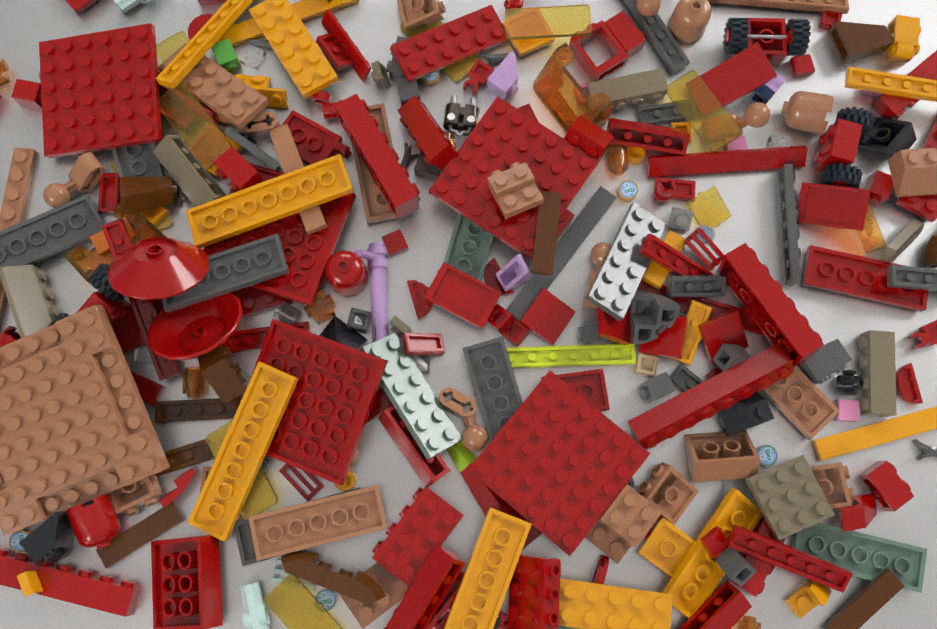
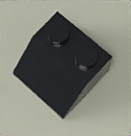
M56 511L19 542L35 563L57 562L68 554L67 550L73 546L74 531L68 520L67 512Z

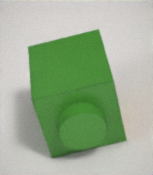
M229 38L211 47L219 66L230 73L242 68Z

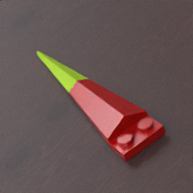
M461 441L447 449L485 516L489 507L528 522L468 471V468L477 457ZM532 524L523 549L542 534Z

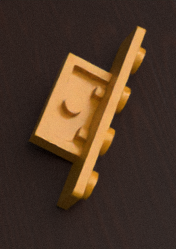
M234 75L268 98L270 104L266 107H288L287 90L270 88L271 77H264L262 75Z

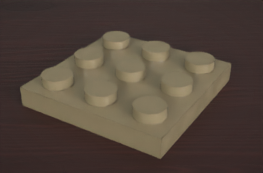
M804 455L745 479L776 541L835 515Z

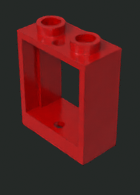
M603 20L590 24L585 31L577 32L570 38L568 49L592 82L601 81L626 65L629 58L627 52ZM599 34L615 56L596 67L580 44Z

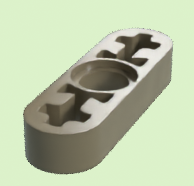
M913 219L886 246L882 252L881 259L889 263L894 262L920 235L924 224Z

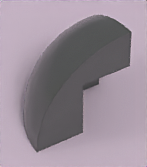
M636 290L629 305L632 343L642 344L657 339L658 334L666 328L670 329L678 317L680 311L679 304L659 294Z

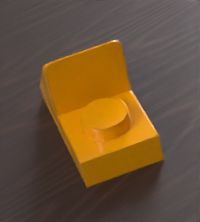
M808 579L783 600L797 618L801 619L817 605L824 607L832 591L829 587Z

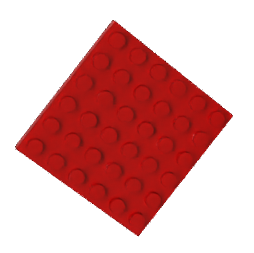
M152 23L39 42L44 157L50 159L162 141L159 83L156 80L158 76L155 26Z
M497 96L458 149L457 153L459 155L450 160L428 190V193L529 260H532L539 205L505 219L488 187L487 178L496 170H501V172L508 170L515 162L520 164L526 162L535 177V184L540 192L562 194L559 213L560 220L598 165L599 160L589 157L577 146H572L566 139Z
M250 163L258 171L263 182L284 175L283 172ZM231 188L229 194L235 193ZM350 193L320 204L319 206L327 228L309 235L298 212L204 247L203 251L207 256L278 233L290 273L248 287L312 306L325 275L326 263L335 251L356 195L355 193Z
M272 319L255 368L258 362H263L297 377L299 380L266 455L340 486L344 485L388 360Z
M550 370L468 468V471L568 556H571L651 453Z

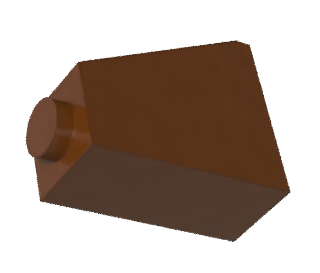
M838 21L828 31V35L843 65L885 52L893 43L892 36L885 25Z
M120 177L122 215L172 205L173 196H177V185L172 184V177Z

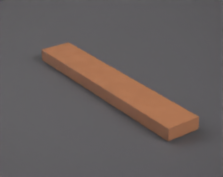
M285 124L270 130L269 134L284 174L303 168V162L288 125ZM319 205L299 212L308 235L327 228Z

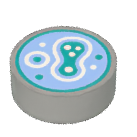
M762 445L756 449L760 457L759 465L771 466L776 463L778 454L774 447Z

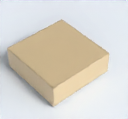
M638 352L634 374L655 377L659 357Z

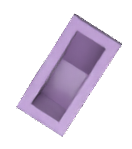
M513 51L507 55L487 78V88L504 101L509 96L513 97L518 90V74L515 53Z
M520 254L516 255L495 274L505 292L522 286L533 277Z

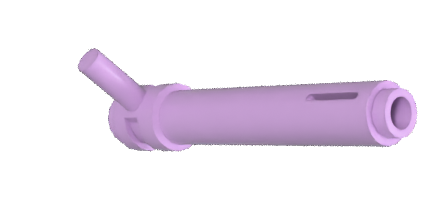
M380 242L370 243L367 251L362 249L355 250V254L358 257L368 260L367 269L370 270L372 343L389 335L386 269H388V261L386 260L387 248H385L384 243Z

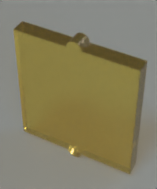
M715 186L704 192H699L696 197L686 202L689 209L694 211L693 216L699 226H707L711 229L714 226H720L721 222L731 217Z

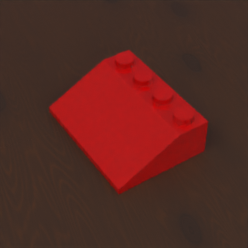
M212 535L151 541L153 629H209L222 626L219 539Z

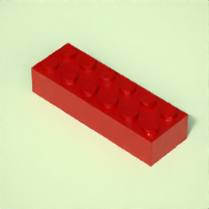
M356 93L335 104L341 126L396 218L400 220L418 210L419 201H421L419 197L420 191L415 183L411 184L408 177L410 175L405 166H400L396 151L389 148V140L384 132L380 133L378 129L379 124L375 116L369 115V107L364 99L360 100Z
M744 243L724 255L717 269L718 274L726 276L727 286L772 346L778 344L793 361V369L811 359L824 346L821 336L809 326L807 318L799 313L794 301L782 291L781 284L772 278L767 266L758 260L756 252Z

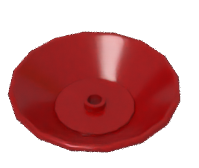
M151 237L121 252L110 263L107 272L108 281L112 289L125 297L141 300L166 299L185 293L198 285L208 273L209 258L203 249L190 242L166 237Z
M233 292L169 313L163 308L154 317L150 325L148 345L157 356L168 360H189L209 353L223 344L238 328L243 315L241 300Z

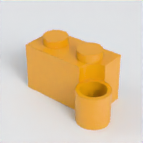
M896 15L888 24V32L892 36L893 43L886 50V59L909 62L920 51V44H918L921 33L920 18Z

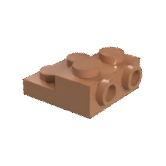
M397 0L403 26L407 31L421 24L429 26L444 19L443 13L446 12L442 1Z
M515 162L508 170L503 172L496 170L487 178L488 187L505 219L544 203V198L535 184V177L526 162L522 164Z
M661 462V464H657L652 468L650 479L644 481L639 486V494L662 511V517L675 525L699 491L671 465Z
M842 462L810 467L832 509L852 506L851 501L855 500L853 488H848L846 479H850L847 466H843Z
M151 475L114 490L109 495L116 514L131 516L138 513L139 507L143 505L149 507L158 503V498L163 496L157 476Z

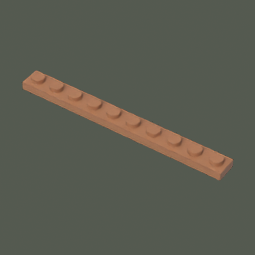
M14 147L0 212V231L24 221L38 153L34 149ZM1 279L0 332L7 303V296Z

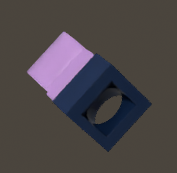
M775 71L777 77L755 89L748 99L753 103L761 102L767 104L786 79ZM756 94H757L760 98H762L764 101L758 100L757 97H756Z

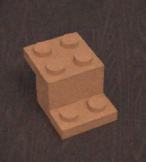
M626 484L585 538L618 564L630 547L636 548L662 511Z

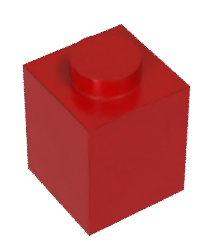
M16 79L11 97L20 106L42 110L41 84Z
M876 170L868 177L864 189L871 190L869 203L880 205L889 199L893 188L892 177L879 170Z

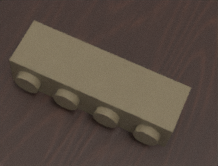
M660 68L587 83L584 95L587 98L589 112L599 114L606 112L608 109L615 108L619 110L633 104L634 106H639L647 101L658 102L665 97L669 88L663 69Z
M166 135L153 150L159 163L166 168L170 177L181 188L182 193L193 203V207L226 196L180 135Z
M866 331L859 338V347L861 348L859 367L861 368L863 379L862 397L860 399L862 415L878 417L897 415L895 332Z

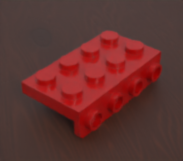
M426 486L423 489L418 488L412 496L415 501L410 507L406 505L399 514L402 517L397 525L394 522L386 531L388 537L384 542L379 541L372 550L375 553L372 559L409 588L415 580L417 572L427 560L429 552L435 545L442 546L464 516Z
M520 554L509 585L507 629H559L560 559Z

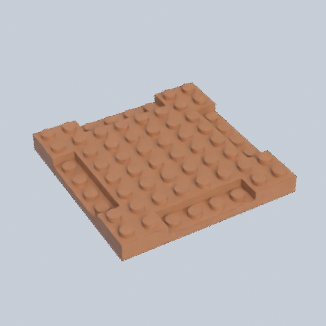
M93 305L56 321L55 324L0 347V528L4 536L43 521L56 511H66L73 506L86 503L93 498L125 487L170 467L103 305Z

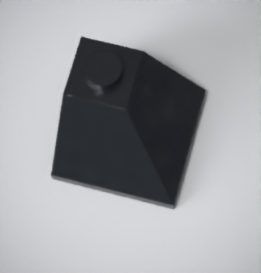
M875 117L872 133L865 138L860 136L858 147L886 153H897L900 150L910 149L917 138L912 122Z
M336 316L332 318L320 334L322 337L361 350L368 341L357 331L347 329V324Z
M758 392L747 399H742L728 409L717 412L727 436L775 419L766 398Z

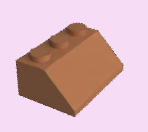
M937 148L900 150L888 159L896 197L937 195Z
M746 430L727 436L725 432L684 435L687 468L693 482L743 479L757 475L760 457Z

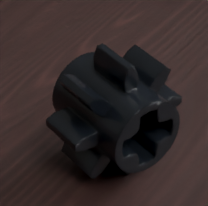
M853 369L842 370L843 375H838L836 380L838 390L844 391V395H857V390L863 389L861 374H856V371H853Z

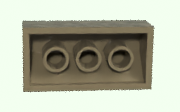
M32 264L0 267V278L20 337H26L48 327L59 314V311L53 305V294L46 285L47 276L45 272Z

